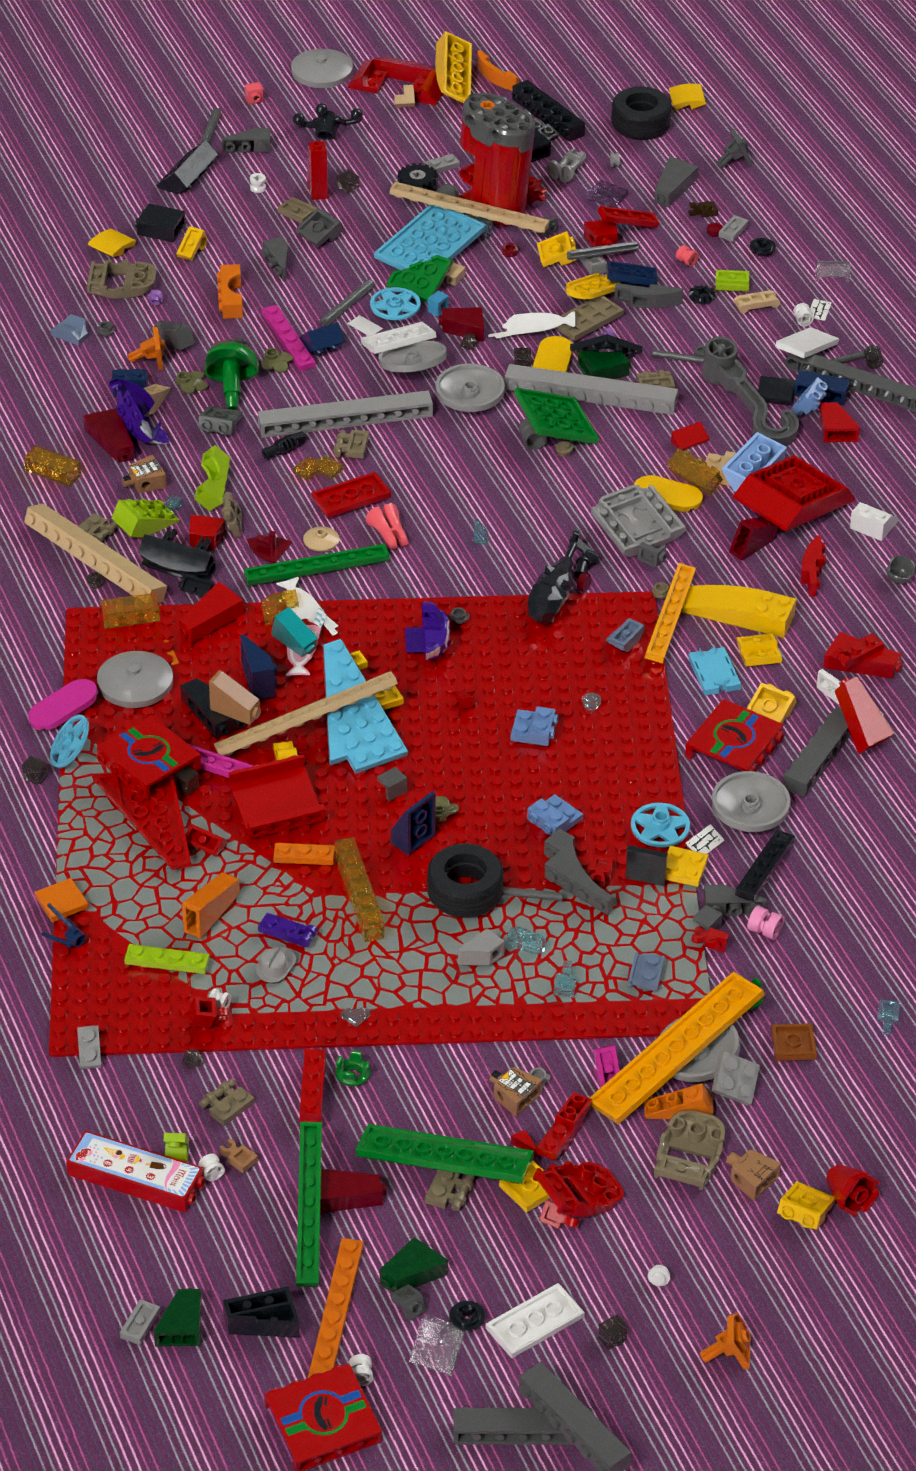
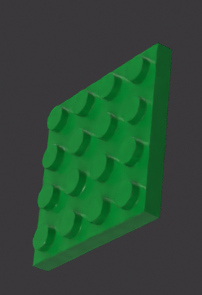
M516 387L514 395L537 435L550 436L556 439H568L569 441H581L586 444H597L599 437L575 397Z

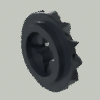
M757 238L750 242V250L753 254L765 257L775 252L776 244L770 239Z
M694 285V288H690L688 296L695 303L706 304L715 299V292L708 285Z
M461 1301L451 1308L449 1320L452 1322L453 1327L459 1328L461 1332L463 1330L472 1332L473 1329H479L481 1324L484 1323L485 1312L476 1302ZM463 1315L467 1317L471 1315V1320L463 1319Z

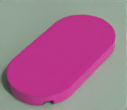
M87 679L75 680L35 704L28 713V720L31 726L36 730L44 728L51 730L91 706L96 701V695L98 694L95 683Z

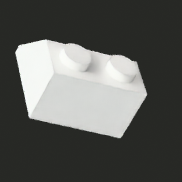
M860 502L851 513L850 529L882 541L898 523L899 519L889 513Z

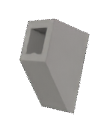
M487 928L475 935L469 942L460 946L458 949V963L460 965H491L504 956L505 941Z

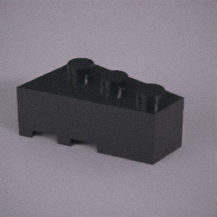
M289 1286L223 1300V1313L228 1334L300 1338L299 1320Z

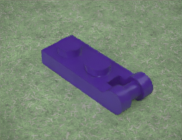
M266 913L258 925V932L303 947H308L312 942L311 938H314L318 933V929L314 925L306 926L270 913Z

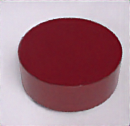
M710 223L707 225V234L712 237H718L719 231L723 226L720 223Z
M506 243L502 246V254L505 257H515L518 255V246L514 243Z
M582 573L578 578L577 588L579 591L586 592L591 584V575Z

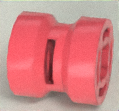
M686 245L680 246L676 253V259L685 262L690 267L694 266L699 258V253L695 250H690Z

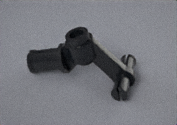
M574 529L573 534L569 537V546L572 542H576L578 544L577 549L583 553L576 560L577 567L574 573L576 578H579L582 573H586L587 568L592 563L596 564L599 556L596 551H593L580 540L581 531L578 529Z

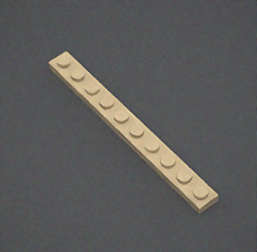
M395 182L390 188V194L398 198H407L414 202L419 201L430 206L435 205L442 209H451L458 213H467L474 217H483L490 221L503 222L505 225H515L521 229H531L537 233H545L549 227L550 220L399 182Z
M391 671L214 743L215 749L218 754L229 756L235 750L248 748L252 743L265 741L269 736L282 734L291 727L302 726L308 720L319 719L325 713L336 712L342 706L353 705L359 699L372 697L381 690H389L398 684L396 677Z

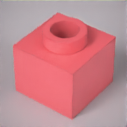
M260 82L244 85L245 99L248 105L263 102V88Z

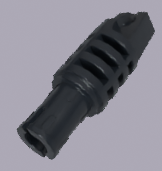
M300 431L280 438L273 445L263 448L261 451L262 456L267 460L277 454L283 455L306 442V434Z

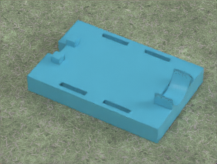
M713 646L709 651H701L699 649L697 652L688 654L690 664L705 696L718 694L720 690H726V692L741 690L740 680L725 647L715 648Z

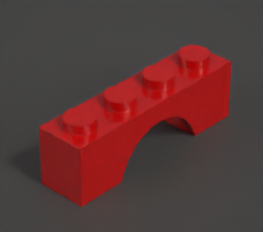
M304 1049L299 1112L300 1122H322L326 1049Z

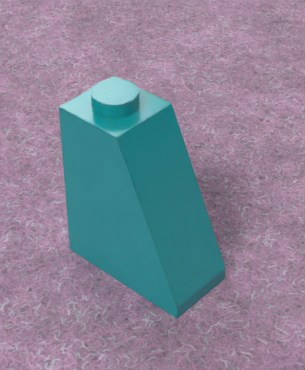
M287 607L274 617L271 632L273 637L301 657L305 654H311L316 649L318 638L290 607Z

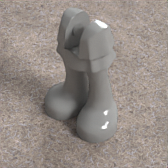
M571 149L565 153L559 163L556 160L549 161L546 165V171L553 179L556 180L560 176L562 182H568L574 177L576 168L579 169L585 161L586 153L580 151L577 155V150Z

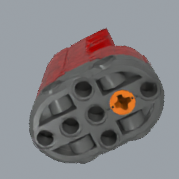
M477 93L468 96L463 104L460 145L466 152L475 157V162L462 168L459 172L461 179L472 186V190L462 193L458 196L459 198L525 214L535 133V120L528 110H522L516 103L508 101L504 96L491 93ZM483 218L484 220L488 221L489 223H492V224H495V225L507 226V225L503 224V222L490 221V220H488L487 218Z

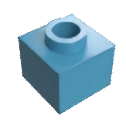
M440 291L431 295L427 301L428 312L437 317L442 315V308H449V296Z

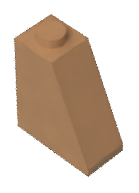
M219 670L209 681L210 710L249 725L260 716L259 699L223 671Z

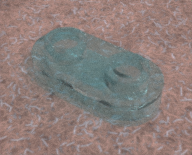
M513 927L508 931L507 940L511 946L532 954H540L545 951L546 938L543 935L522 927Z

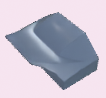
M70 314L64 321L50 330L51 336L78 346L88 338L86 319Z
M628 618L605 641L623 651L629 652L639 642L644 632V625Z

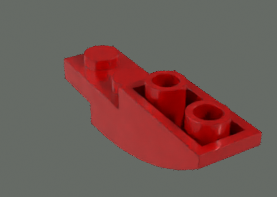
M817 535L811 541L802 560L800 584H808V597H816V589H820V578L817 577L822 572V565L826 564V555H823L825 553V543H822L821 535Z
M573 1092L555 1116V1123L538 1144L536 1154L556 1161L560 1154L564 1155L579 1131L591 1106L592 1099Z

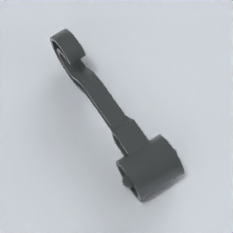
M721 336L709 339L705 344L702 365L703 378L711 384L722 385L726 391L734 392L753 414V435L759 432L784 446L793 443L799 429V420L796 414L789 409L783 410L780 420L782 428L775 429L769 427L766 424L768 406L762 396L747 380L746 369L736 359V343L727 337Z

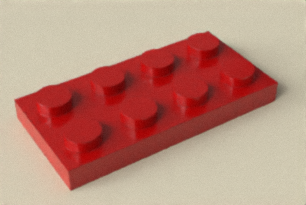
M372 472L311 492V498L326 518H330L391 498V491L376 472Z

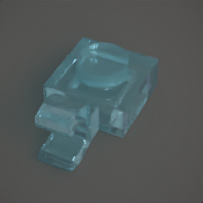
M564 961L562 975L556 974L554 995L574 997L576 976H571L572 961Z
M879 1000L877 1020L883 1021L882 1034L891 1035L892 1022H898L900 1002Z

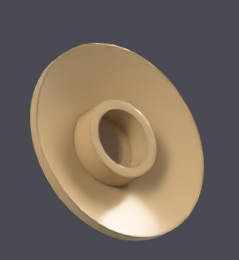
M314 527L304 534L303 542L307 548L313 551L324 552L332 550L338 545L339 535L329 527Z

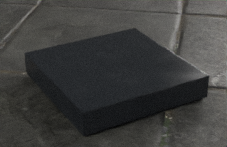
M761 376L758 393L766 403L791 405L795 380Z
M629 845L627 849L625 878L664 886L666 882L668 853Z

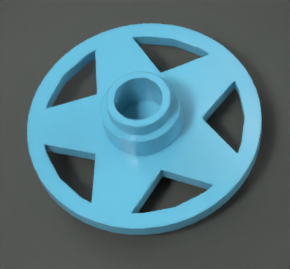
M391 287L376 292L370 300V308L374 314L381 318L403 320L414 316L419 311L420 298L411 290ZM381 295L383 300L375 302V300ZM412 298H414L415 301L417 302V305H415V304H413V303H411V302H409V301H410ZM378 310H385L387 311L388 315L381 313Z
M73 716L59 730L50 751V761L53 766L57 768L67 766L82 750L89 731V722L85 716ZM59 754L58 761L56 762L55 755Z
M651 803L642 806L633 814L631 830L638 840L647 845L670 847L682 842L687 837L690 831V821L686 813L674 805ZM655 808L653 814H642L647 810ZM668 809L680 816H670ZM635 823L645 828L641 834L638 832ZM686 826L684 832L678 837L675 830ZM658 837H661V838L664 839L665 841H663V842H658V841H653V840L656 839V838H658Z

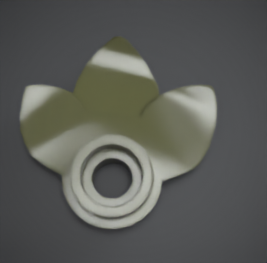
M268 348L264 353L261 366L265 371L274 369L276 372H286L288 370L287 362L292 361L294 358L289 353H279L276 348Z
M181 371L175 378L176 383L180 385V389L188 394L208 388V384L202 380L205 373L200 371H192L190 373Z
M436 796L435 822H443L449 814L456 813L459 810V805L449 804L448 798L444 796Z

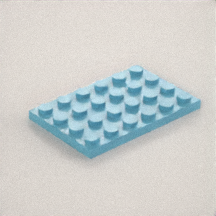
M429 205L375 251L374 258L400 270L409 268V265L419 261L425 262L430 260L435 255L452 260L486 230V224L455 210Z

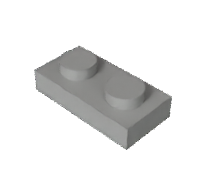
M453 154L424 162V166L425 164L429 165V168L432 166L437 171V174L460 167V161Z
M734 215L719 231V237L733 242L748 226L749 220Z
M98 1025L77 1027L80 1069L102 1068Z
M140 1299L120 1331V1338L141 1345L161 1312L160 1306Z

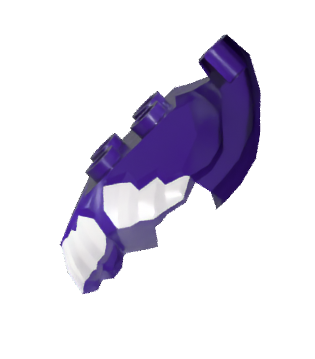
M122 379L111 380L109 382L111 391L118 393L117 412L131 435L143 443H169L166 432L161 429V421L154 429L151 426L150 420L144 416L155 404L150 394L144 388L130 381Z
M422 601L423 627L405 628L406 652H425V660L435 659L442 655L449 647L450 622L446 613L443 610H439L433 602Z

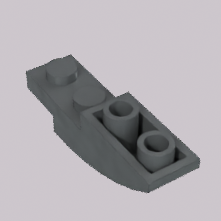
M616 283L614 301L628 302L630 307L636 308L676 306L682 304L683 288L650 284V287L647 288Z

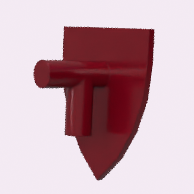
M269 531L268 536L258 534L257 537L247 539L253 553L270 563H276L293 543L292 541L276 537L275 531Z

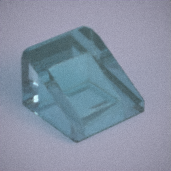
M476 519L474 524V543L488 544L489 533L481 521Z

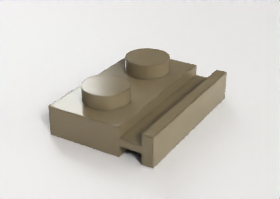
M292 196L291 200H287L278 206V213L302 224L318 208Z

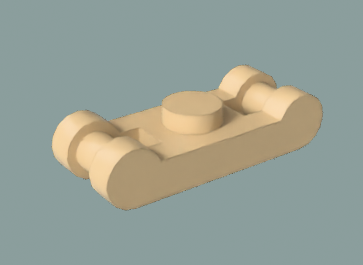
M773 290L736 296L734 303L738 306L740 313H746L751 309L769 306L777 308L780 305V300L776 297Z

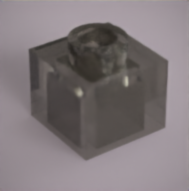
M347 170L337 176V187L346 193H350L360 187V176Z
M514 348V365L531 367V348Z
M30 756L22 764L23 779L40 786L48 777L47 762Z
M188 766L174 772L176 788L190 795L199 788V773Z
M615 1315L599 1324L598 1338L608 1350L615 1346H620L627 1340L628 1326L618 1315Z

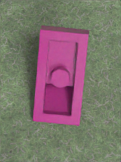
M614 1045L593 1049L596 1068L593 1071L600 1088L620 1071Z

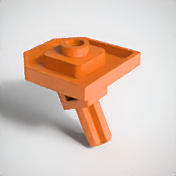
M152 327L154 337L140 343V348L129 353L127 357L130 362H135L143 357L147 359L157 358L158 370H163L162 350H166L165 340H161L158 327Z
M738 1312L732 1313L727 1316V1329L715 1336L717 1342L702 1350L700 1356L707 1363L724 1352L726 1356L735 1355L742 1368L749 1369L750 1333Z

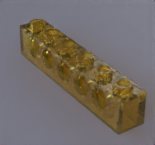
M353 837L335 841V859L364 942L383 939L384 920L355 839Z

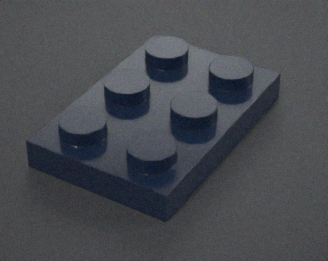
M607 260L606 272L608 280L612 282L622 281L630 285L642 284L645 287H650V284L657 285L658 279L655 267Z

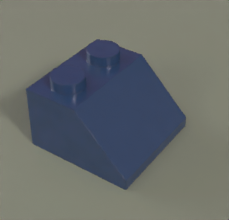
M338 322L308 331L299 337L309 353L315 352L316 355L324 353L327 348L331 350L340 348V344L345 342Z
M147 369L112 370V380L122 379L137 384L142 388L148 387ZM113 392V397H117L118 393Z

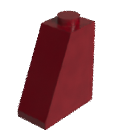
M482 307L442 308V315L438 316L439 325H442V332L484 341Z
M764 517L741 520L729 552L740 560H745L774 541L779 527L767 521Z

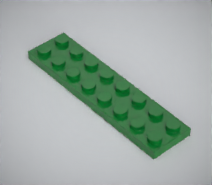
M368 1124L356 1147V1156L513 1183H523L534 1158V1151Z

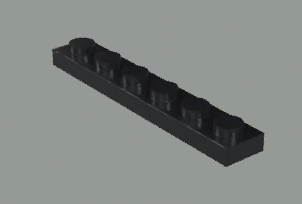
M779 830L775 831L737 886L735 896L750 901L756 899L794 843L795 835Z

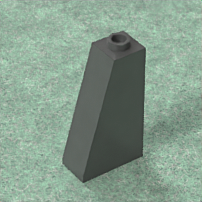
M670 156L655 188L654 203L665 207L673 204L697 181L698 166Z

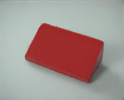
M701 422L691 424L671 433V443L679 451L710 440Z
M190 824L185 834L187 844L215 857L228 843L224 838L193 824Z

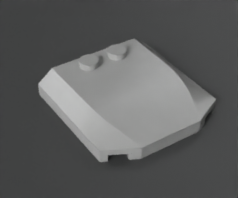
M631 485L602 496L599 499V503L591 509V514L622 554L628 557L638 554V548L642 542L656 548L676 540L685 532L686 528L653 485H648V488Z

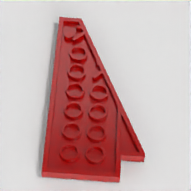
M108 773L95 776L96 784L171 870L192 867L173 773L149 787L150 798L148 800L138 795L133 788L126 785L117 775Z

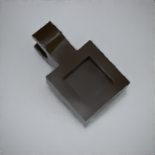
M714 201L698 202V205L695 202L689 203L690 208L693 209L688 210L690 216L699 214L702 217L718 216V209Z

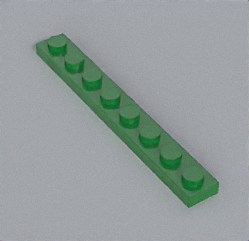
M385 544L245 568L243 570L247 585L251 586L389 561V553Z
M300 1122L296 1287H318L322 1122Z

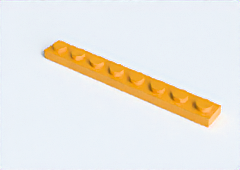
M678 563L647 648L646 659L663 663L693 580L695 567Z

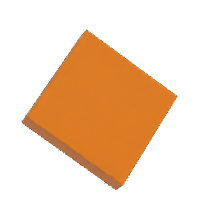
M71 878L34 892L35 898L51 922L60 919L47 906L48 903L52 904L64 917L89 908L88 902Z

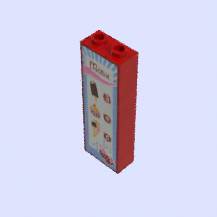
M86 1130L66 1161L67 1174L69 1176L185 1213L189 1206L195 1203L198 1190H201L205 1184L203 1167Z

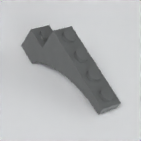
M559 828L545 840L544 855L550 859L545 863V878L608 915L613 910V896L601 889L586 874L575 854V837Z

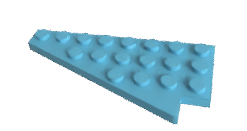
M341 639L324 644L326 697L366 681ZM375 695L359 699L353 705L342 706L336 712L327 713L330 765L348 760L353 771L357 774L407 756L408 750Z

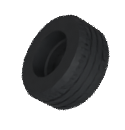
M637 86L624 89L614 97L612 102V126L618 133L631 139L648 140L659 137L670 127L671 102L662 91L655 88Z
M462 843L448 846L439 851L428 865V896L438 909L448 915L469 918L485 914L494 908L502 897L504 878L502 863L490 850L479 845ZM470 877L478 881L462 884L453 881V879Z

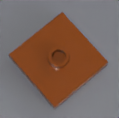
M812 1023L771 1025L770 1030L775 1061L817 1060Z

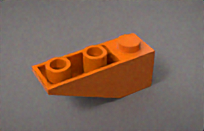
M703 1083L647 1099L644 1102V1117L646 1119H671L676 1113L684 1110H694L713 1115V1098Z

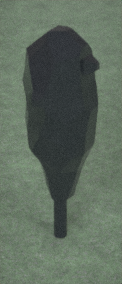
M576 542L571 543L565 556L552 566H545V571L538 577L532 587L527 601L528 615L531 619L542 625L554 622L555 615L560 611L571 592L573 583V561L571 558L578 547Z

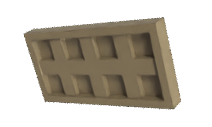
M599 296L561 315V317H566L574 311L575 327L562 324L555 327V329L571 340L576 341L624 315V309L605 296Z

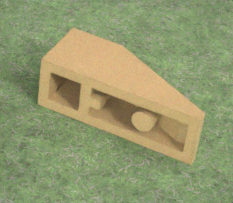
M153 384L144 388L155 402L153 407L144 415L145 417L158 410L171 391V387Z

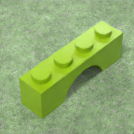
M216 445L203 453L201 466L206 471L209 479L196 488L194 498L208 511L221 506L228 478L227 473L230 467V457Z

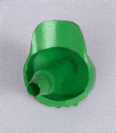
M236 342L221 343L215 346L206 354L204 363L205 375L211 380L223 382V395L226 396L227 409L237 410L238 396L241 394L240 381L252 379L259 373V362L256 353L250 347Z

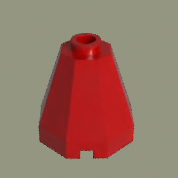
M838 1164L830 1168L827 1173L826 1182L838 1206L854 1217L859 1215L857 1212L860 1210L863 1212L868 1211L879 1196V1190L876 1189V1185L879 1186V1181L865 1171Z

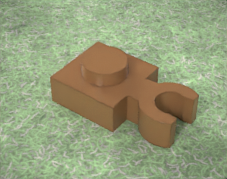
M232 1139L227 1140L230 1148L220 1146L221 1155L227 1157L228 1163L241 1173L246 1172L258 1162V1155L244 1145H241L239 1148L236 1147V1143Z

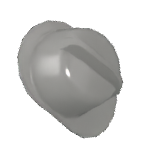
M274 947L266 950L261 955L256 967L258 977L269 983L283 980L294 966L296 955L292 950L285 947Z

